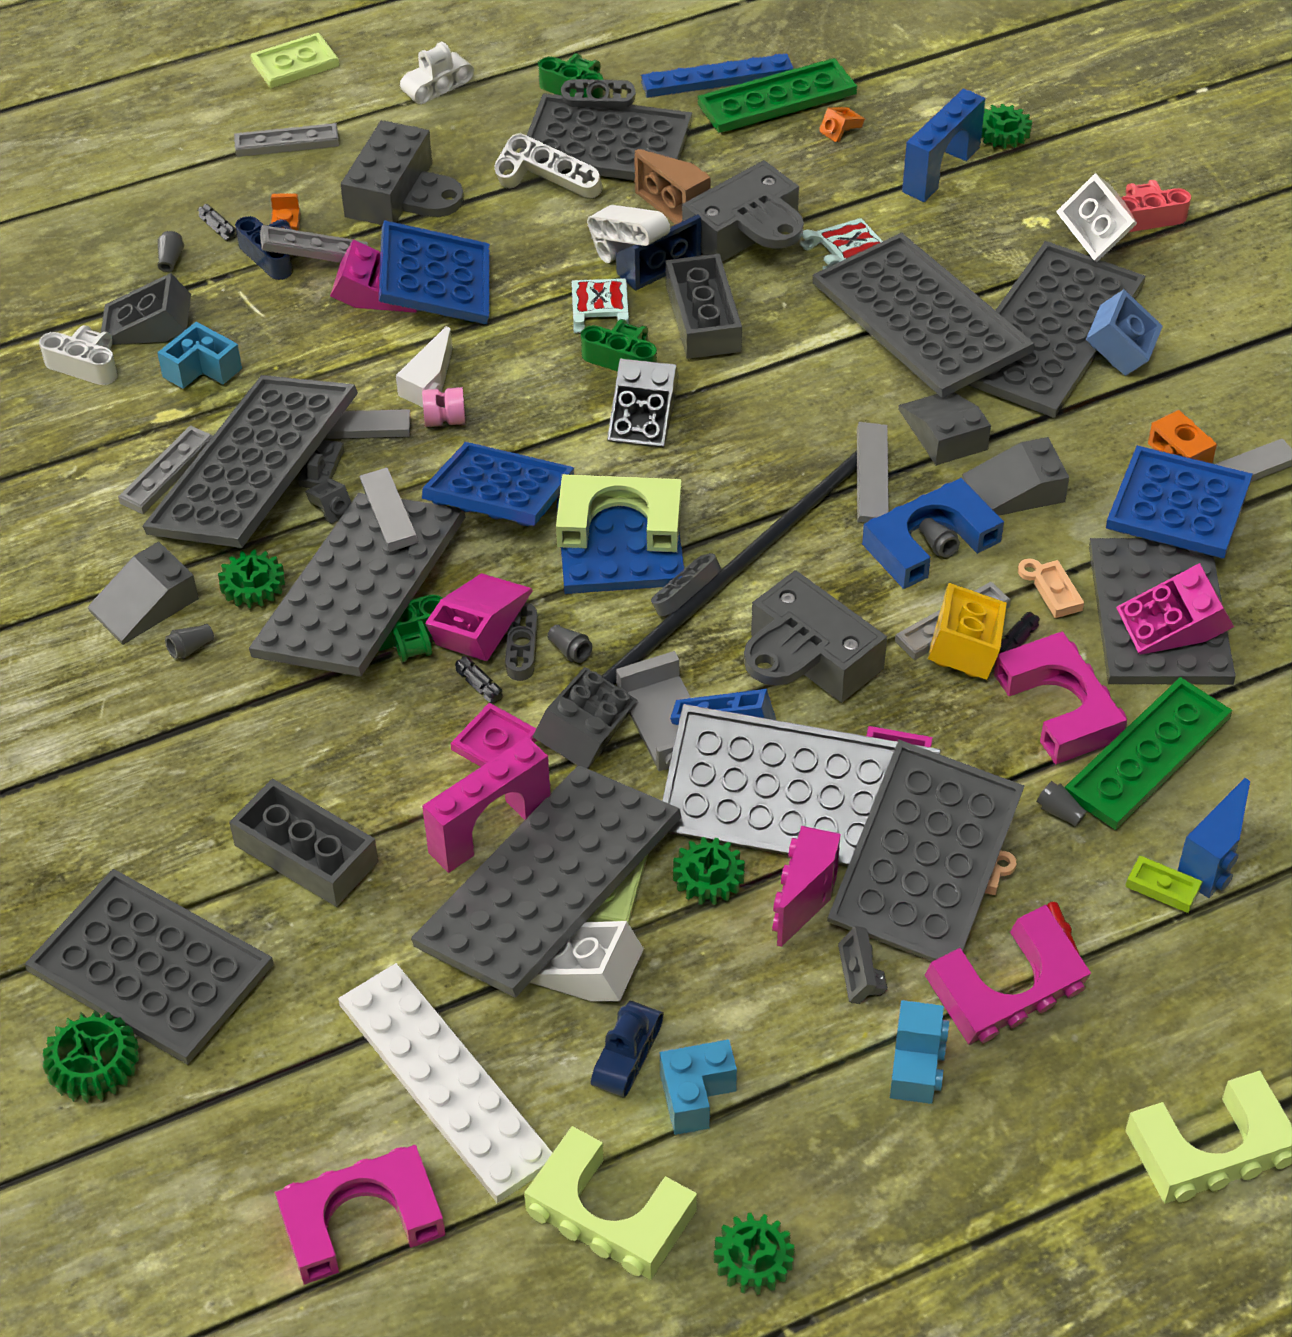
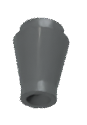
M165 231L157 240V266L163 272H172L184 248L182 236L177 232Z
M926 518L921 522L919 530L926 538L934 554L950 557L958 550L960 541L955 531L941 525L932 518Z
M208 624L172 630L170 635L165 637V644L168 652L174 659L179 657L185 659L208 642L213 641L214 634Z
M554 625L548 632V640L570 662L581 663L590 656L592 643L587 635L563 628L560 625Z
M1053 781L1044 788L1036 801L1042 806L1041 810L1061 818L1075 827L1087 813L1061 783L1057 785Z

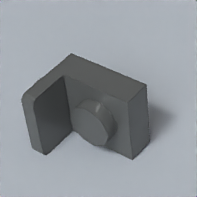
M331 478L305 491L309 502L322 508L326 521L329 523L339 520L351 504L345 485Z

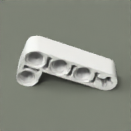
M524 134L511 136L495 163L496 175L500 184L505 188L518 186L528 170L586 198H595L602 191V182L596 168ZM521 147L526 148L522 153H516L517 149ZM542 158H549L546 163H538ZM508 169L514 170L509 175H503V173ZM564 169H572L568 174H561Z
M609 205L589 216L587 221L597 253L606 263L616 260V253L632 244L648 246L670 232V224L663 213L617 205Z

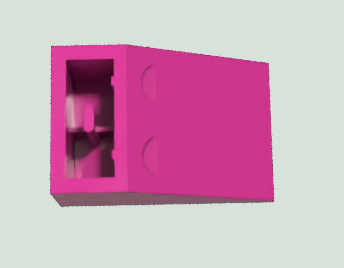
M353 239L341 260L330 297L354 308L416 313L417 310L379 302L381 252Z
M1200 563L1116 607L1139 655L1206 642L1234 627Z
M481 573L441 599L425 624L437 646L488 661L533 590L530 587Z
M801 826L798 839H791L788 858L791 859L789 865H784L781 877L782 891H777L773 912L776 913L772 931L777 932V946L782 947L831 900L838 874L841 834Z

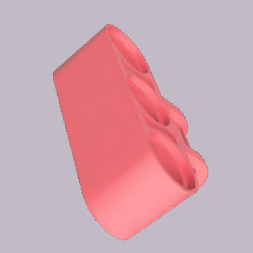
M1150 180L1147 184L1141 185L1129 183L1126 187V196L1121 197L1137 222L1129 232L1184 223L1188 216L1191 194L1180 188L1161 190L1156 180Z

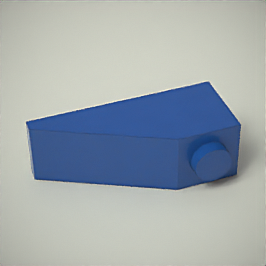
M767 689L676 700L670 717L672 724L679 725L682 706L686 704L776 720Z

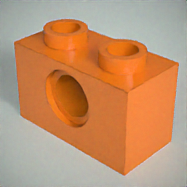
M1180 410L1153 422L1151 425L1148 444L1154 450L1213 464L1217 444Z

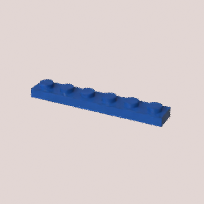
M775 54L773 56L753 57L745 60L726 61L711 65L704 64L697 67L641 74V83L646 97L649 98L738 85L794 68L788 54Z

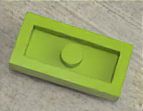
M1139 855L1127 878L1125 887L1189 913L1203 881Z

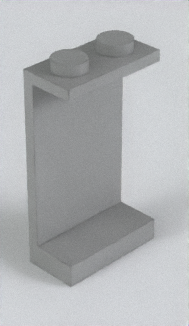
M675 651L616 669L617 687L626 690L629 695L637 699L629 714L658 771L666 770L670 767L678 725L672 724L670 720L675 702L679 699L691 698L679 676V658Z

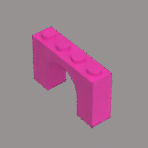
M1063 631L998 654L995 662L994 676L1008 696L1041 685H1057L1072 691L1080 699L1082 705L1076 710L1043 722L1040 743L1055 765L1108 746L1125 730L1127 718L1124 711L1116 706L1111 699L1107 687L1100 684L1095 677L1091 665L1085 663L1075 643L1070 642Z
M528 736L422 805L428 853L448 873L474 856L472 837L474 825L480 814L494 800L505 795L506 802L525 820L551 795L548 755Z
M1047 905L1018 918L1010 931L1033 970L1034 983L1033 987L1020 994H1003L991 989L980 979L961 948L931 962L925 973L926 979L968 1045L978 1040L981 1043L988 1042L1000 1033L999 1029L1007 1025L1010 1028H1014L1026 1021L1028 1014L1036 1010L1039 1013H1043L1056 1005V1000L1066 995L1069 999L1085 989L1084 983L1091 972Z
M416 1144L407 1148H395L388 1154L374 1159H362L353 1166L338 1171L324 1172L318 1178L303 1183H291L282 1190L275 1192L279 1211L303 1285L339 1273L336 1255L327 1229L330 1218L335 1210L350 1199L360 1196H374L390 1203L400 1217L410 1248L445 1236L443 1217Z

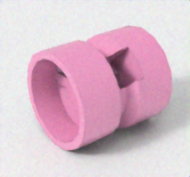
M463 387L447 388L444 393H441L439 389L422 390L425 427L441 426L445 421L449 425L465 424Z

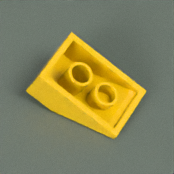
M948 583L930 644L928 660L934 661L942 667H951L963 671L968 676L987 680L1000 651L1007 603Z

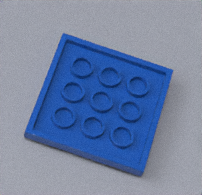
M384 220L381 232L379 302L487 324L489 318V243Z
M465 442L422 488V499L432 501L436 505L458 507L465 512L487 514L494 519L504 518L516 521L519 525L535 526L560 495L562 474L574 475V467Z
M1137 445L1107 518L1106 529L1225 558L1253 474Z
M557 498V510L559 505V498ZM613 506L603 509L590 522L587 548L561 547L564 593L664 587L684 570L680 532L678 535L677 552L647 551L648 520L641 512L626 506Z

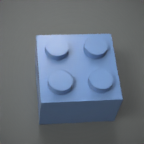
M1123 289L1100 305L1086 340L1113 367L1126 376L1149 361L1163 326Z

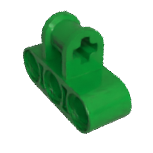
M575 53L568 61L555 57H544L538 62L539 86L545 91L562 96L561 87L568 80H604L603 76L599 74L601 64L597 60L590 61L584 59L578 53ZM584 88V98H587V88ZM596 88L592 91L591 95L597 99L604 97V89ZM571 89L570 97H575L576 89Z
M620 319L612 330L593 325L585 327L581 331V355L584 361L617 372L620 358L657 363L656 346L647 341V326L637 327L627 324V321L624 319Z
M427 595L411 600L378 651L395 647L401 663L407 662V658L424 653L427 656L432 655L429 640L431 634L425 623L443 598L439 595Z

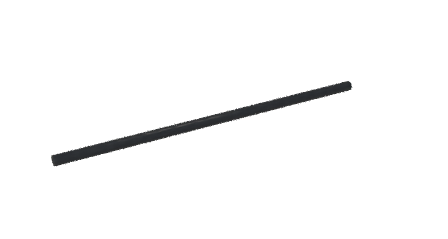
M857 450L721 569L718 575L684 605L670 614L602 674V678L615 685L617 683L616 669L642 661L857 470Z

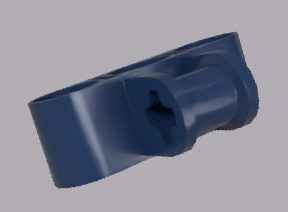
M252 216L238 219L235 227L239 248L271 278L283 280L291 276L292 263L289 254L262 250L260 231L264 224ZM284 219L267 225L292 230L290 223Z
M631 1000L626 1006L620 1008L617 1014L618 1021L614 1029L608 1031L605 1037V1047L594 1067L591 1076V1086L623 1098L628 1095L660 1031L664 1017L662 1011Z

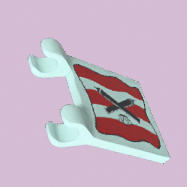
M859 218L819 231L804 230L802 237L805 241H801L800 245L805 250H810L821 242L832 253L824 257V261L828 264L823 266L822 269L824 270L883 241Z
M626 279L572 281L574 333H581L585 328L584 317L617 316V322L620 319H624L629 324Z

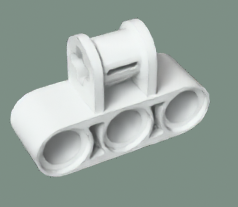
M439 42L435 48L428 51L422 50L418 53L419 68L404 75L400 82V88L416 103L424 104L466 84L472 78L474 68L460 55L450 52V49L444 42Z
M83 325L72 337L57 332H50L40 338L39 344L47 368L98 385H108L116 380L117 370L113 353L110 350L112 345L110 333L92 331L89 326Z

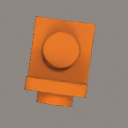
M828 107L819 130L833 141L840 142L844 130L849 131L850 128H862L865 118L848 107Z
M272 194L271 203L273 211L271 223L284 219L290 223L292 230L299 231L301 213L298 194Z

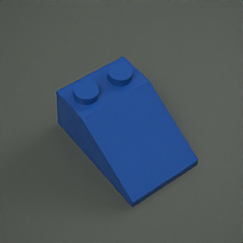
M1246 778L1186 837L1177 871L1203 881L1199 892L1207 898H1210L1218 889L1223 891L1233 878V874L1230 871L1239 857L1236 850L1240 840L1250 781Z

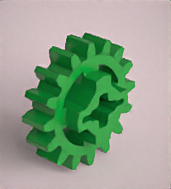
M1001 104L1000 108L991 105L990 110L984 108L981 138H984L983 143L992 142L993 147L999 145L1003 149H1006L1009 144L1015 148L1017 147V142L1024 144L1025 139L1030 138L1032 120H1029L1030 115L1023 114L1024 109L1022 108L1014 110V105L1008 107Z
M252 550L251 555L247 556L242 551L238 559L233 556L229 557L230 565H221L222 572L218 573L221 594H225L226 601L228 602L234 599L235 605L238 607L243 602L247 603L248 608H251L255 602L260 606H264L263 600L274 601V593H282L281 585H285L282 563L278 564L276 556L269 558L267 551L257 555L256 550Z
M701 837V844L698 845L691 840L688 842V850L680 848L679 857L673 859V881L677 882L678 892L686 890V899L688 900L697 896L699 904H703L705 898L710 899L713 905H716L718 897L728 901L729 891L737 894L739 892V884H744L745 861L740 860V851L734 850L731 852L730 842L725 843L723 846L719 845V838L717 837L714 838L712 843H707L706 838Z
M748 1213L747 1221L742 1222L735 1216L733 1217V1228L727 1225L722 1226V1237L715 1238V1249L717 1250L714 1251V1263H719L717 1272L719 1276L728 1274L727 1285L729 1287L738 1282L741 1284V1293H745L748 1287L751 1286L754 1287L756 1295H760L761 1287L764 1285L771 1291L775 1290V1279L785 1283L787 1280L786 1270L793 1269L794 1258L792 1257L794 1256L795 1246L789 1243V1231L780 1233L781 1222L779 1220L770 1225L767 1223L766 1214L761 1216L760 1221H756L753 1214ZM759 1246V1250L753 1255L752 1260L749 1261V1257L755 1252L756 1247Z

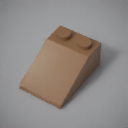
M641 149L634 151L635 193L659 212L663 213L674 224L681 222L682 204L709 190L711 185L710 176L692 163Z

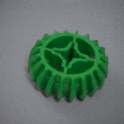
M94 1010L91 1017H86L80 1012L79 1019L76 1021L67 1018V1026L65 1028L55 1026L54 1032L56 1036L47 1037L46 1043L48 1047L43 1049V1069L45 1074H47L50 1085L56 1087L57 1092L61 1096L68 1093L69 1098L73 1102L79 1096H82V1099L88 1103L91 1096L95 1095L102 1101L103 1093L108 1091L116 1096L117 1085L127 1087V1076H135V1065L139 1064V1044L132 1028L129 1025L126 1026L121 1017L114 1019L109 1011L103 1017H100V1014Z

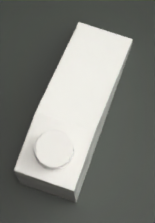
M445 327L396 375L399 397L423 407L422 390L439 389L442 393L452 353L451 328Z

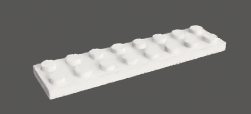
M397 963L338 998L340 1007L496 1203H499L537 1176L552 1155V1151Z

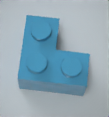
M198 322L192 324L157 352L162 377L182 389L202 373L224 384L242 369L238 344Z
M901 1000L890 1098L932 1104L934 1090L941 1091L943 1070L937 1069V1061H944L949 1030V1020H943V1005Z
M729 1039L659 1052L660 1078L674 1135L709 1129L710 1105L707 1097L736 1092L737 1067Z

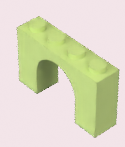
M562 474L556 522L557 547L587 548L589 526L592 518L603 509L613 506H626L638 510L648 520L647 551L677 552L681 510V479Z
M1261 1071L1227 1082L1222 1100L1235 1121L1243 1143L1238 1148L1230 1152L1215 1154L1193 1147L1182 1137L1163 1102L1130 1112L1125 1131L1164 1204L1175 1200L1184 1202L1194 1197L1196 1193L1208 1189L1217 1191L1227 1186L1229 1182L1241 1178L1250 1180L1260 1175L1262 1171L1274 1167L1276 1169H1283L1292 1164V1125Z
M571 1126L525 1191L526 1211L537 1222H547L558 1228L560 1233L572 1241L578 1239L589 1245L591 1250L602 1258L610 1257L621 1263L623 1268L630 1274L635 1276L642 1275L651 1280L696 1213L697 1193L665 1176L645 1207L636 1215L619 1221L603 1220L592 1215L582 1205L580 1195L604 1161L603 1142Z

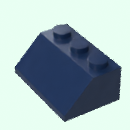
M697 214L671 226L669 234L648 246L633 244L617 252V274L622 279H626V283L637 291L666 276V260L701 256V216Z

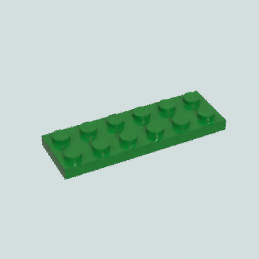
M836 58L699 95L698 105L717 132L722 133L856 95L857 85Z
M1179 677L1064 788L1082 808L1114 830H1117L1231 718L1233 710L1182 677Z

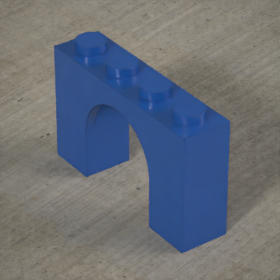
M963 88L906 142L902 193L925 202L939 188L940 168L944 153L967 161L980 149L985 97Z
M960 478L864 523L862 545L903 589H906L929 576L931 557L910 535V533L919 528L923 520L932 518L941 525L955 531L977 554L1001 542L1004 521Z

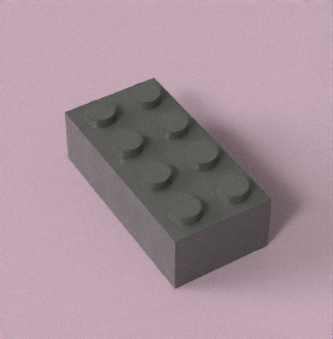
M720 254L666 260V288L686 358L742 352V324Z
M273 778L229 822L236 847L335 907L345 899L378 863L375 838Z

